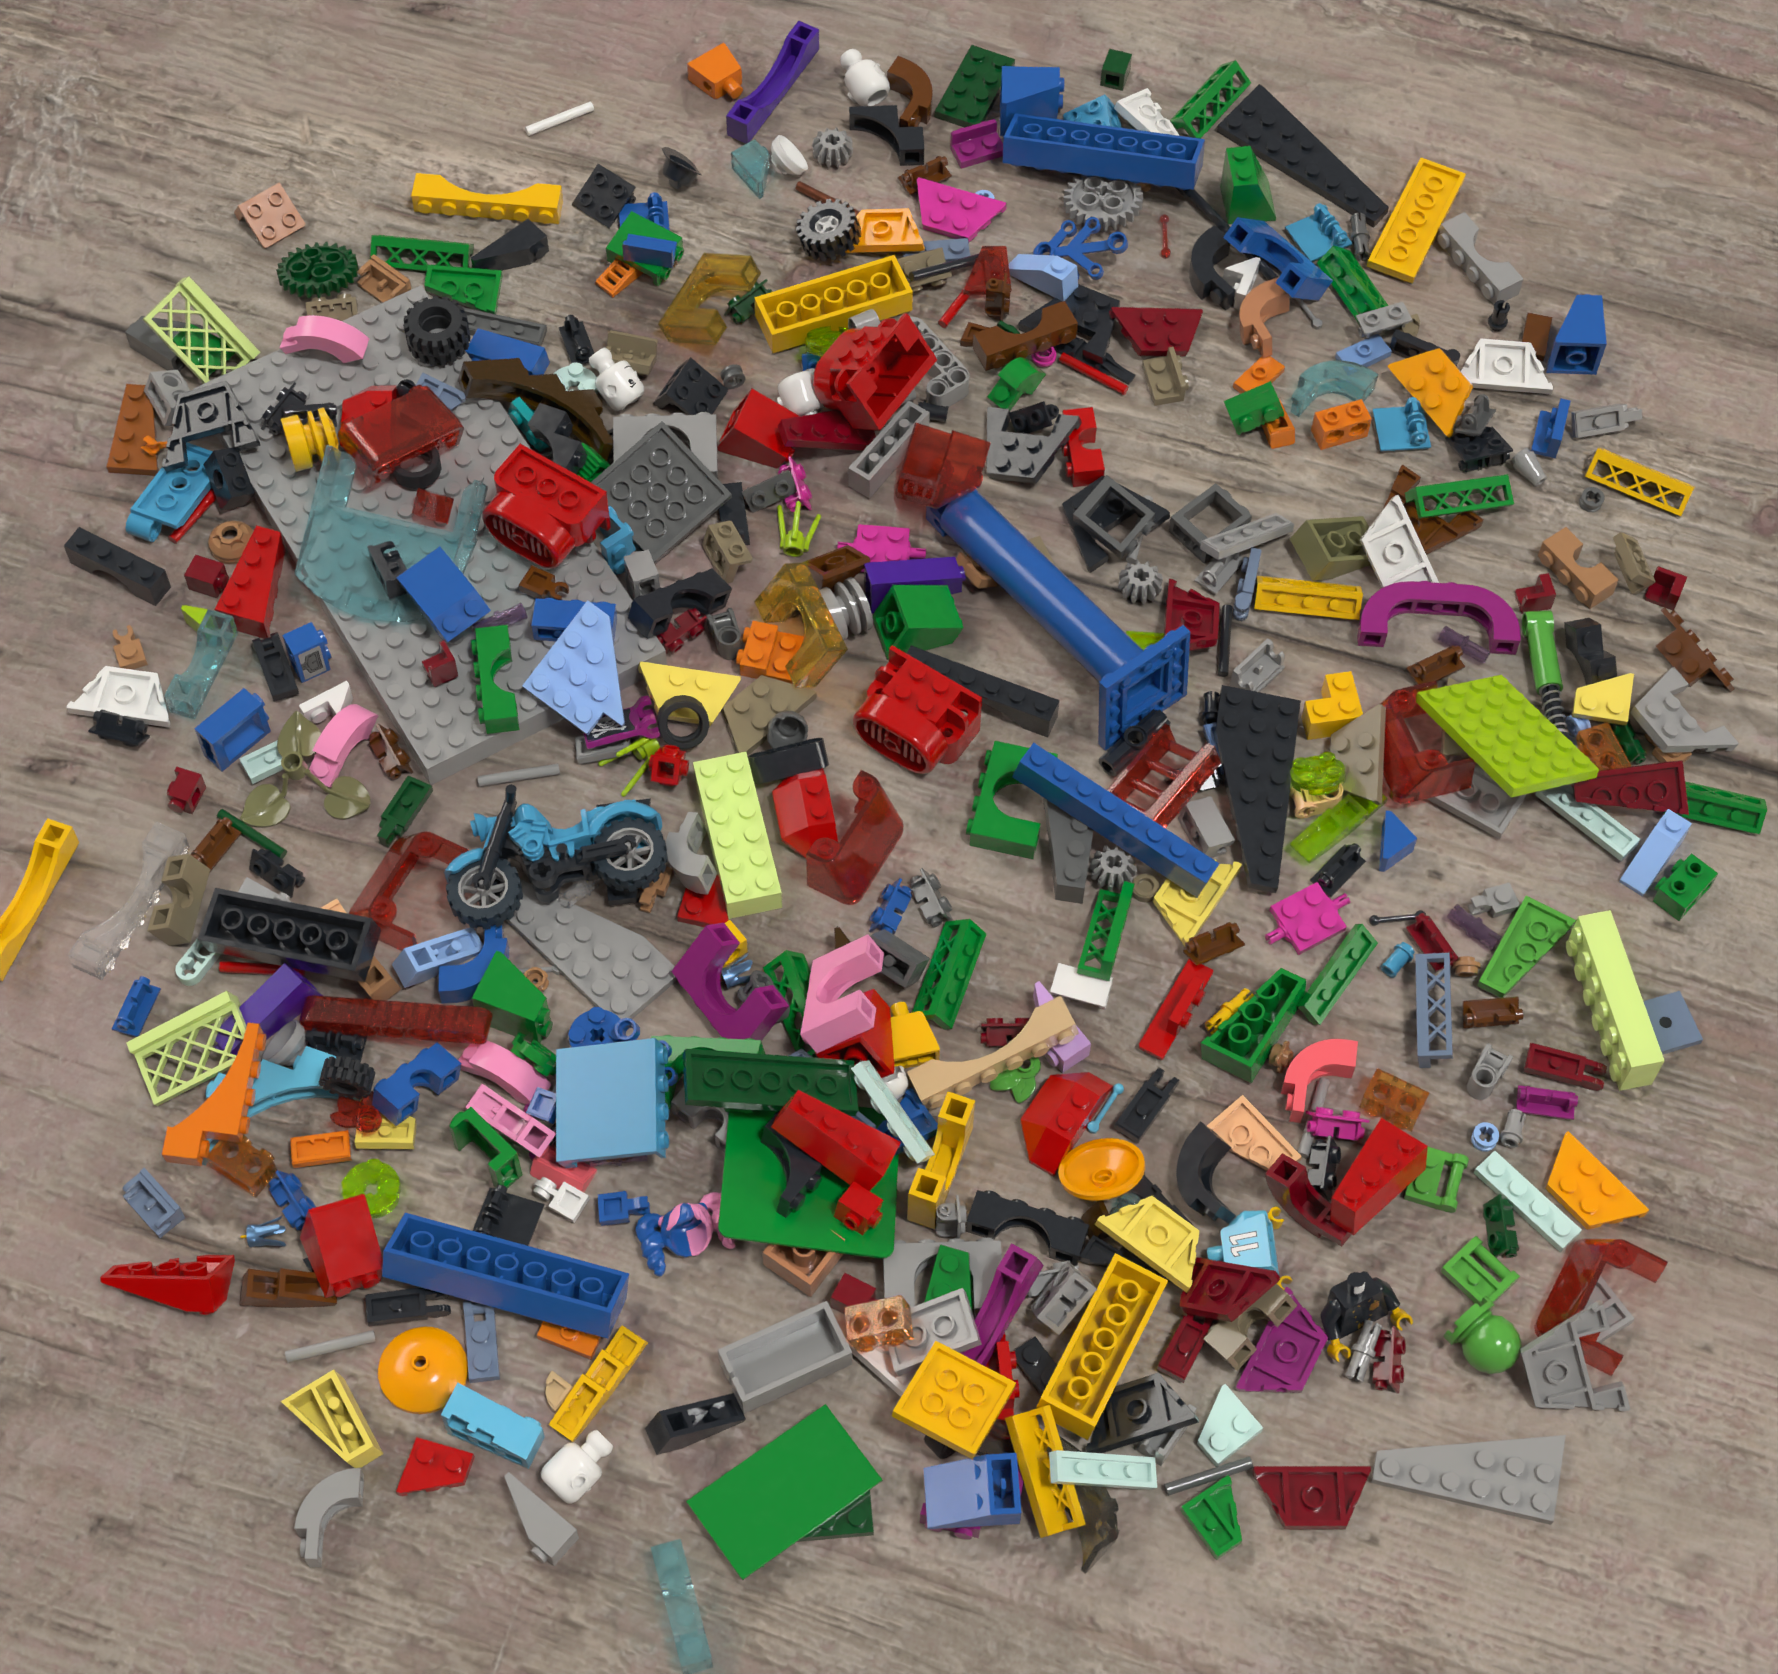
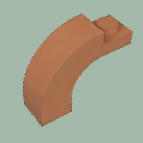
M1278 278L1266 281L1252 289L1246 295L1240 307L1241 340L1244 345L1251 343L1255 350L1258 349L1263 358L1272 355V336L1265 327L1264 322L1273 316L1289 311V294L1275 283Z

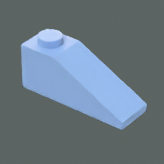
M1018 254L1004 268L1005 273L1061 301H1065L1078 288L1077 265L1059 256Z
M1668 809L1654 827L1619 882L1643 897L1685 839L1692 823Z
M469 927L404 948L392 963V966L404 988L436 977L439 975V966L459 965L477 956L481 952L483 944L475 929Z

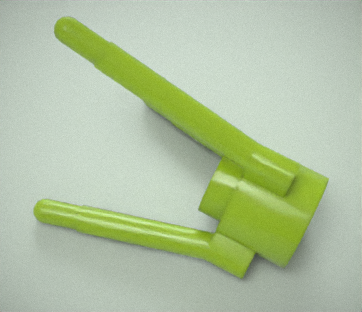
M800 501L796 502L793 528L787 535L782 506H777L781 538L780 549L783 550L784 554L791 557H799L803 555V552H808L810 541L821 519V515L817 514L805 538L803 533L798 530Z
M641 736L631 745L616 753L617 757L601 760L598 762V765L601 767L630 751L639 760L646 759L622 791L621 796L625 797L647 770L651 754L654 755L660 745L656 738L651 739Z

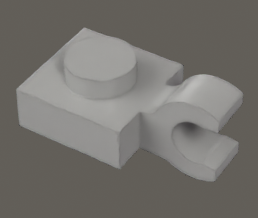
M1510 883L1484 889L1482 895L1471 898L1472 904L1467 906L1472 916L1490 911L1494 918L1518 911L1520 904Z

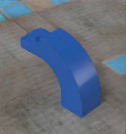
M494 925L490 926L491 929H485L483 948L473 960L461 965L439 966V995L442 1004L471 1000L496 950L502 952L509 959L510 950L508 940L504 938L503 925L498 927Z

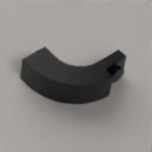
M1214 225L1206 230L1193 246L1189 279L1194 292L1201 300L1210 296L1214 303L1228 310L1234 304L1236 290L1215 271L1214 266L1229 256L1231 244L1223 238L1225 234Z
M1200 1121L1189 1134L1181 1148L1176 1169L1177 1185L1182 1198L1189 1207L1202 1216L1207 1214L1214 1221L1220 1218L1229 1224L1236 1215L1215 1195L1212 1178L1216 1166L1232 1147L1215 1131Z

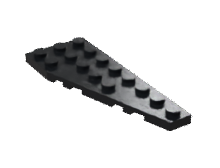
M1222 685L1219 693L1214 739L1219 749V761L1224 771V783L1232 818L1236 823V835L1241 845L1242 861L1248 887L1276 893L1279 885L1301 700Z

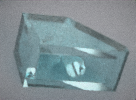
M754 139L731 152V164L734 172L761 199L764 197L768 179L770 154L766 147L761 146Z

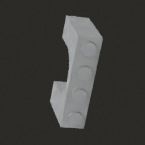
M700 412L696 415L673 413L670 416H660L650 413L645 416L623 414L619 417H613L614 462L663 421L679 439L687 444L690 451L718 479L716 414L711 415L707 412Z
M959 1238L950 1239L947 1242H935L931 1239H924L918 1243L894 1240L892 1255L883 1259L885 1318L915 1306V1281L921 1272L935 1265L940 1244L970 1252L973 1315L975 1319L988 1294L996 1269L1002 1260L1001 1241H994L992 1238H980L977 1241L966 1242Z

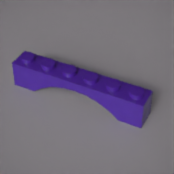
M798 20L786 36L782 49L763 82L750 95L743 99H738L726 115L728 136L749 144L818 52L819 29Z

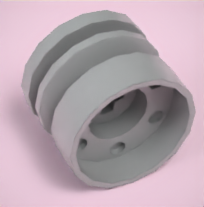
M847 578L843 583H835L834 594L827 587L810 593V609L817 628L827 644L833 645L847 639L848 629L854 635H857L861 632V629L867 631L873 627V618L868 600L859 583L854 578Z

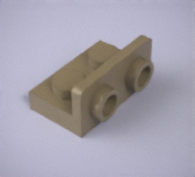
M942 247L897 259L913 292L923 289L922 284L931 282L932 286L946 283L945 278L952 277L951 272L913 282L909 279V272L945 263Z
M340 294L336 296V299L326 300V297H315L311 299V302H305L307 316H324L343 321L358 314L357 298L351 297V294Z
M1174 347L1168 348L1167 356L1142 361V368L1154 406L1184 401L1185 390L1189 389L1187 376L1182 374L1181 357L1176 355Z
M732 521L708 525L702 547L716 572L727 583H732L738 566L751 563L753 558Z
M1622 532L1612 537L1616 545L1614 555L1631 594L1637 595L1655 583L1648 563L1637 539Z

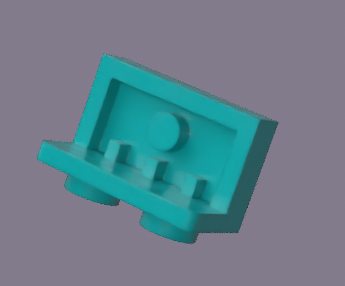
M518 397L511 402L507 414L523 432L527 440L540 453L549 445L534 437L528 423L535 410L530 409Z

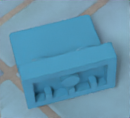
M1105 94L1063 115L1064 120L1121 128L1119 113L1114 109L1115 105Z

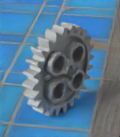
M1081 174V179L1074 177L1073 183H1068V189L1064 190L1065 212L1070 213V219L1076 218L1077 225L1085 223L1090 217H1096L1104 231H1107L1108 226H1112L1114 230H1117V224L1125 227L1126 220L1133 222L1134 216H1139V210H1142L1143 193L1141 192V186H1137V183H1132L1128 180H1109L1105 177H1087ZM1091 223L1090 225H1093L1095 228L1097 223Z

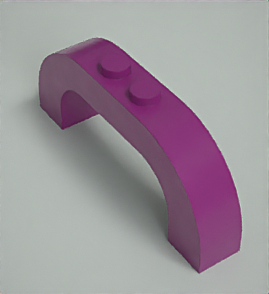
M1405 581L1385 586L1367 601L1362 612L1357 634V646L1384 647L1388 634V621L1399 614L1413 613L1464 616L1478 621L1487 631L1489 653L1516 655L1521 641L1520 626L1516 614L1504 599L1485 588L1467 584H1456L1454 582Z

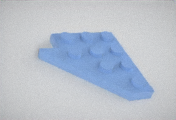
M588 600L522 685L524 689L587 735H589L604 714L623 727L625 725L611 620L609 615Z

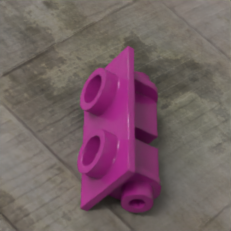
M1518 1085L1517 1110H1521L1525 1114L1574 1120V1111L1578 1104V1096L1575 1093Z

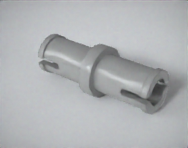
M1364 1320L1358 1342L1353 1344L1352 1351L1354 1353L1347 1373H1345V1377L1352 1379L1356 1369H1358L1354 1381L1363 1383L1370 1359L1375 1357L1376 1352L1374 1348L1380 1331L1383 1328L1382 1325L1376 1323L1370 1334L1373 1321Z

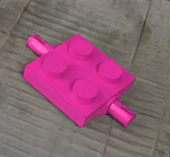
M858 524L857 537L854 542L838 541L837 549L849 545L870 557L871 562L926 558V548L911 547L909 542L910 528Z
M1316 882L1271 905L1269 911L1275 918L1278 928L1265 934L1266 941L1269 940L1268 943L1272 945L1274 942L1285 938V940L1292 944L1297 954L1300 955L1344 932L1347 926L1338 914V909L1350 904L1349 897L1347 898L1348 895L1344 893L1331 900L1326 896L1319 883Z

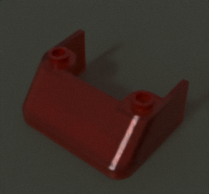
M915 422L897 481L896 497L937 509L973 492L982 484V471L991 442L953 430L951 433Z
M1436 680L1397 689L1380 703L1386 708L1383 784L1391 800L1399 804H1407L1471 788L1476 762L1472 758L1448 763L1440 751L1429 749L1419 752L1404 721V718L1426 714L1416 703L1417 692L1437 689L1438 684Z
M420 832L397 839L353 904L349 914L372 918L382 930L379 941L401 951L404 948L416 945L417 941L414 933L392 923L397 916V908L392 901L419 858L433 857L449 865L456 857L469 850L431 832Z
M1584 1238L1576 1241L1535 1322L1534 1330L1537 1337L1545 1334L1585 1308L1606 1263L1617 1269H1628L1656 1283L1667 1266L1668 1261L1623 1239ZM1600 1332L1579 1337L1585 1363L1612 1376L1624 1355L1597 1342L1596 1340Z

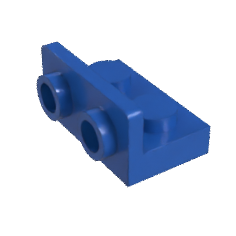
M1560 398L1558 408L1553 407L1551 412L1540 411L1531 451H1534L1535 454L1556 459L1571 400Z

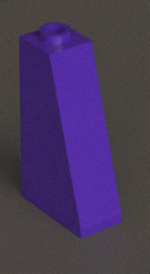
M955 557L869 562L864 564V594L872 614L893 585H948L952 595L962 592V581L966 580L963 566H958Z
M284 963L239 1009L246 1026L248 1022L260 1024L267 1040L283 1026L316 1003L323 995L305 976ZM233 1014L221 1025L220 1029L232 1032L236 1022ZM218 1032L215 1040L218 1044L215 1048L224 1051L230 1036ZM235 1039L230 1054L237 1056L243 1040Z

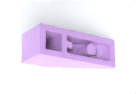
M1040 981L1035 983L1033 997L1035 1007L1037 1008L1054 998ZM1078 1027L1079 1034L1071 1042L1049 1048V1051L1045 1054L1049 1064L1053 1067L1057 1066L1062 1073L1089 1056L1091 1043Z

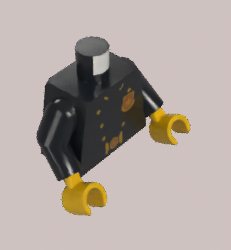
M1366 1271L1361 1273L1354 1272L1348 1275L1347 1280L1330 1289L1327 1303L1320 1313L1324 1332L1331 1342L1327 1347L1328 1356L1340 1362L1338 1354L1341 1352L1344 1357L1349 1358L1351 1351L1347 1346L1340 1343L1339 1338L1341 1339L1363 1328L1364 1320L1375 1322L1388 1315V1311H1391L1390 1321L1399 1330L1402 1331L1399 1325L1402 1318H1405L1411 1325L1413 1324L1412 1317L1399 1308L1400 1302L1387 1282L1377 1277L1371 1278Z

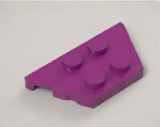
M1288 1287L1284 1291L1290 1295L1297 1304V1307L1278 1327L1271 1321L1268 1322L1256 1346L1257 1350L1252 1354L1235 1388L1239 1392L1302 1393L1328 1340L1320 1326L1315 1324L1312 1316L1306 1308L1302 1307L1293 1295L1292 1290Z

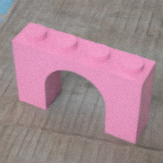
M865 935L813 960L800 1035L803 1041L810 1045L816 1053L874 1027L876 1007L861 990L838 999L855 983L882 971L884 952L869 935Z

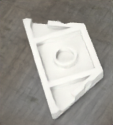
M1480 338L1461 370L1462 374L1473 385V388L1551 394L1553 386L1551 382L1548 383L1543 373L1544 368L1536 358V352L1529 342Z
M1399 495L1392 497L1360 539L1381 587L1405 581L1439 583Z
M105 666L97 674L96 678L82 689L84 693L75 702L70 701L67 705V710L70 714L93 717L95 711L103 709L120 714V721H122L123 716L143 720L144 724L170 727L158 674L153 672Z

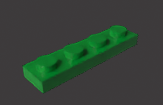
M1355 924L1298 1003L1297 1007L1312 1025H1321L1378 944L1363 924Z

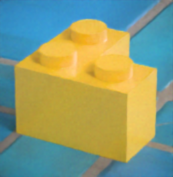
M1352 671L1325 675L1321 690L1323 699L1305 701L1301 719L1307 740L1331 737V734L1363 714Z

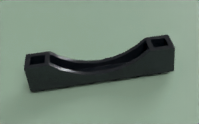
M910 646L907 652L908 655L982 697V703L1002 712L1023 729L1047 738L1049 737L1058 717L1060 700L920 648Z

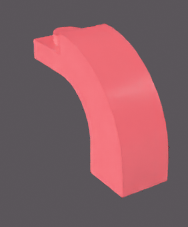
M1347 1039L1319 1041L1303 1049L1293 1059L1287 1069L1281 1089V1094L1287 1095L1285 1110L1290 1111L1289 1122L1301 1123L1305 1108L1306 1090L1312 1081L1323 1076L1352 1078L1356 1066L1358 1041Z

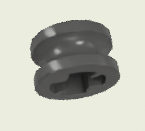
M737 364L725 367L720 373L723 384L728 389L738 388L745 382L742 368Z
M1588 487L1583 491L1579 499V505L1587 512H1597L1601 508L1605 496L1600 489ZM1588 497H1589L1590 499H1594V498H1595V499H1596V503H1595L1594 501H1588L1587 498H1588Z

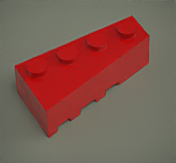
M256 525L215 607L220 627L263 639L270 637V624L273 621V608L278 594V581L281 577L286 551L281 532Z
M797 1090L780 1110L771 1126L849 1185L856 1182L868 1191H871L884 1176L901 1144L900 1141L800 1090Z
M1381 1118L1332 1196L1330 1221L1354 1236L1426 1170L1428 1146Z

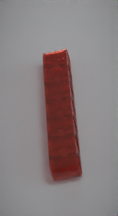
M310 995L305 998L299 1023L305 1030L317 1028L318 1031L326 1033L333 1030L334 1034L340 1031L344 1035L358 1034L359 1036L484 1044L488 1039L493 1014L489 1010L480 1007Z

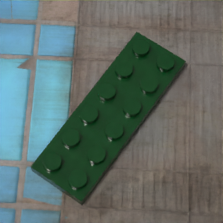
M685 1049L683 1052L685 1105L780 1111L797 1090H800L849 1116H856L858 1112L857 1089L854 1080L855 1074L851 1069L855 1066L854 1060Z

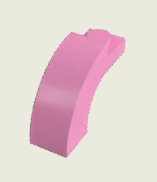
M302 316L299 317L296 326L286 328L280 349L285 354L305 349H318L336 356L343 363L363 359L369 338L355 327L333 318Z
M351 704L339 711L325 727L312 750L316 754L309 768L311 773L323 784L332 787L348 754L358 742L364 739L368 740L379 715L357 704Z
M484 1040L482 1044L471 1042L458 1059L461 1062L462 1071L476 1074L495 1082L517 1102L523 1104H530L537 1087L548 1090L552 1085L525 1060L502 1046Z
M484 1084L479 1086L465 1106L467 1109L472 1107L488 1124L539 1158L556 1135L551 1129L508 1102Z

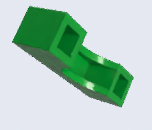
M508 625L475 628L476 639H471L473 656L478 655V662H473L475 678H480L481 685H476L477 700L483 703V708H478L480 724H485L487 734L518 731L520 729L515 693L505 691L494 683L497 672L503 666L512 662Z

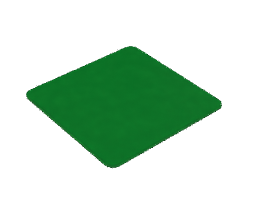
M858 1106V1111L874 1123L876 1129L883 1121L887 1120L883 1113H878L874 1108ZM754 1110L753 1113L729 1111L718 1230L723 1237L882 1259L892 1255L895 1238L899 1154L893 1157L884 1176L870 1191L883 1199L880 1209L883 1216L874 1229L869 1227L864 1235L855 1230L848 1229L844 1223L834 1217L839 1199L851 1185L823 1165L820 1172L822 1180L814 1192L809 1190L805 1195L806 1199L798 1211L793 1210L785 1218L776 1212L780 1196L786 1188L785 1173L776 1155L761 1143L766 1124L778 1111Z

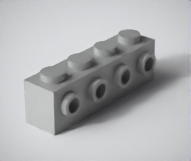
M908 400L892 420L880 431L877 437L865 448L861 455L850 465L847 472L849 475V487L870 499L929 431L930 412Z

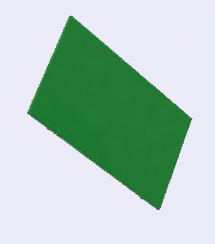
M825 1404L686 1502L740 1578L744 1580L859 1497L864 1496L866 1492L883 1480Z

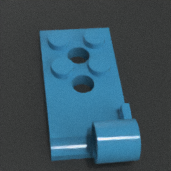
M187 442L188 466L168 472L163 467L159 470L131 507V513L126 522V532L141 539L154 542L161 532L162 524L175 529L183 526L212 487L203 464L213 451ZM194 467L199 468V469L196 470V471H188V470H187V469H192V468H194ZM181 484L186 485V486L183 487V488H175V487H174V486H180Z

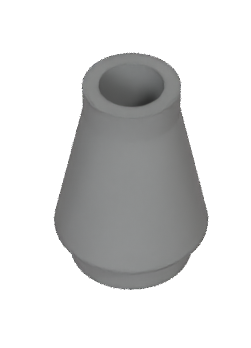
M1525 448L1511 459L1514 464L1513 468L1535 487L1547 479L1534 451L1530 452L1528 448Z

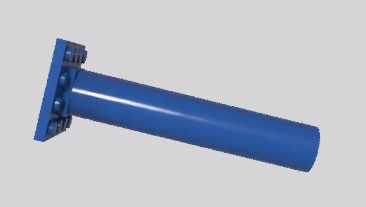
M967 490L959 494L948 504L940 520L942 530L1099 682L1098 744L1105 751L1124 736V732L1128 727L1136 725L1153 709H1160L1163 712L1187 695L1190 631L1184 625L1175 631H1169L1162 640L1147 646L1143 650L979 492Z

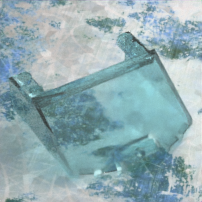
M327 445L295 575L319 598L352 615L386 622H409L426 619L408 593L392 599L388 598L371 565L367 546H375L392 541L395 547L385 550L384 553L398 550L407 569L440 546L464 574L478 541L476 535L488 486L479 480H474L473 484L465 488L453 532L348 508L347 504L356 471V461L351 455Z

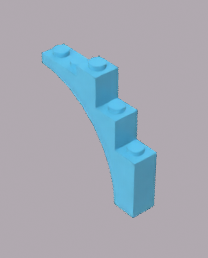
M306 1046L302 1055L296 1057L293 1070L262 1059L259 1078H254L252 1088L256 1091L254 1105L249 1106L247 1117L251 1118L268 1108L293 1100L328 1098L340 1099L360 1105V1099L355 1097L349 1099L347 1096L340 1097L337 1093L331 1094L329 1093L330 1090H324L323 1086L319 1085L320 1075L325 1059H329L333 1055ZM218 1072L215 1080L209 1082L205 1092L206 1099L213 1094L225 1078V1074ZM207 1139L210 1141L208 1157L203 1158V1165L207 1164L223 1140Z

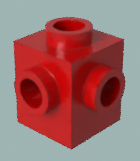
M674 745L659 747L654 755L651 754L649 760V771H652L651 781L659 782V784L665 786L678 785L683 776H687L689 770V760H685L686 751L679 750V747Z

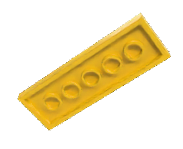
M1420 158L1368 259L1367 267L1413 284L1439 232L1440 225L1444 222L1465 180L1466 173Z

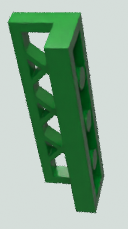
M1236 60L1220 65L1173 116L1170 122L1175 129L1183 127L1190 137L1201 139L1251 84V81ZM1235 74L1242 83L1239 87H1233V76ZM1221 89L1226 90L1225 102L1220 101ZM1207 104L1213 105L1212 117L1206 116ZM1193 119H1200V130L1196 132L1191 124Z
M371 235L370 259L372 255L377 256V246H384L393 254L384 262L394 268L427 271L429 264L423 257L429 251H435L442 259L436 265L445 263L447 266H452L447 259L454 253L464 254L463 267L469 268L470 254H473L474 244ZM392 247L400 249L397 252H395V250ZM405 249H411L417 256L410 264L405 263L399 256ZM417 250H425V251H424L422 254H419V252H418ZM441 252H447L449 254L444 257ZM394 258H396V259L399 261V263H398V262H391V261H392ZM420 260L423 263V265H419L416 263Z
M1332 246L1317 262L1321 270L1333 280L1332 286L1356 320V315L1389 306L1350 250Z
M1508 474L1418 486L1405 492L1406 502H1415L1418 519L1514 505ZM1503 488L1505 501H1498L1491 493ZM1479 493L1483 496V499L1479 504H1475L1468 499V496ZM1456 496L1460 499L1457 507L1453 508L1445 502L1447 497ZM1434 500L1437 505L1432 511H1425L1423 501Z
M1685 781L1689 815L1676 814L1684 818L1760 835L1767 813L1765 799Z
M1124 881L1121 894L1100 889L1078 964L1077 974L1110 981L1131 905L1135 883ZM1107 900L1118 904L1117 907L1108 910L1102 902ZM1107 919L1112 926L1102 929L1097 922ZM1101 938L1106 946L1097 949L1092 942ZM1096 958L1101 964V968L1086 966L1085 962Z
M971 919L945 922L912 1013L923 1012L926 1020H933L944 1030L952 1029L987 934ZM958 930L957 934L949 941L952 931ZM949 953L948 958L941 964L942 958ZM941 976L940 981L932 988L934 981ZM932 1000L929 1010L923 1011L925 1005Z
M785 950L764 966L763 970L772 979L773 984L784 998L787 988H791L793 998L791 1005H789V1016L784 1020V1024L795 1052L800 1049L805 1051L803 1047L805 1042L800 1035L802 1024L800 1029H797L794 1021L797 1012L801 1013L802 1018L804 1016L811 971L803 953ZM782 965L784 973L782 980L778 981L774 970ZM813 1048L807 1052L813 1058L817 1056Z

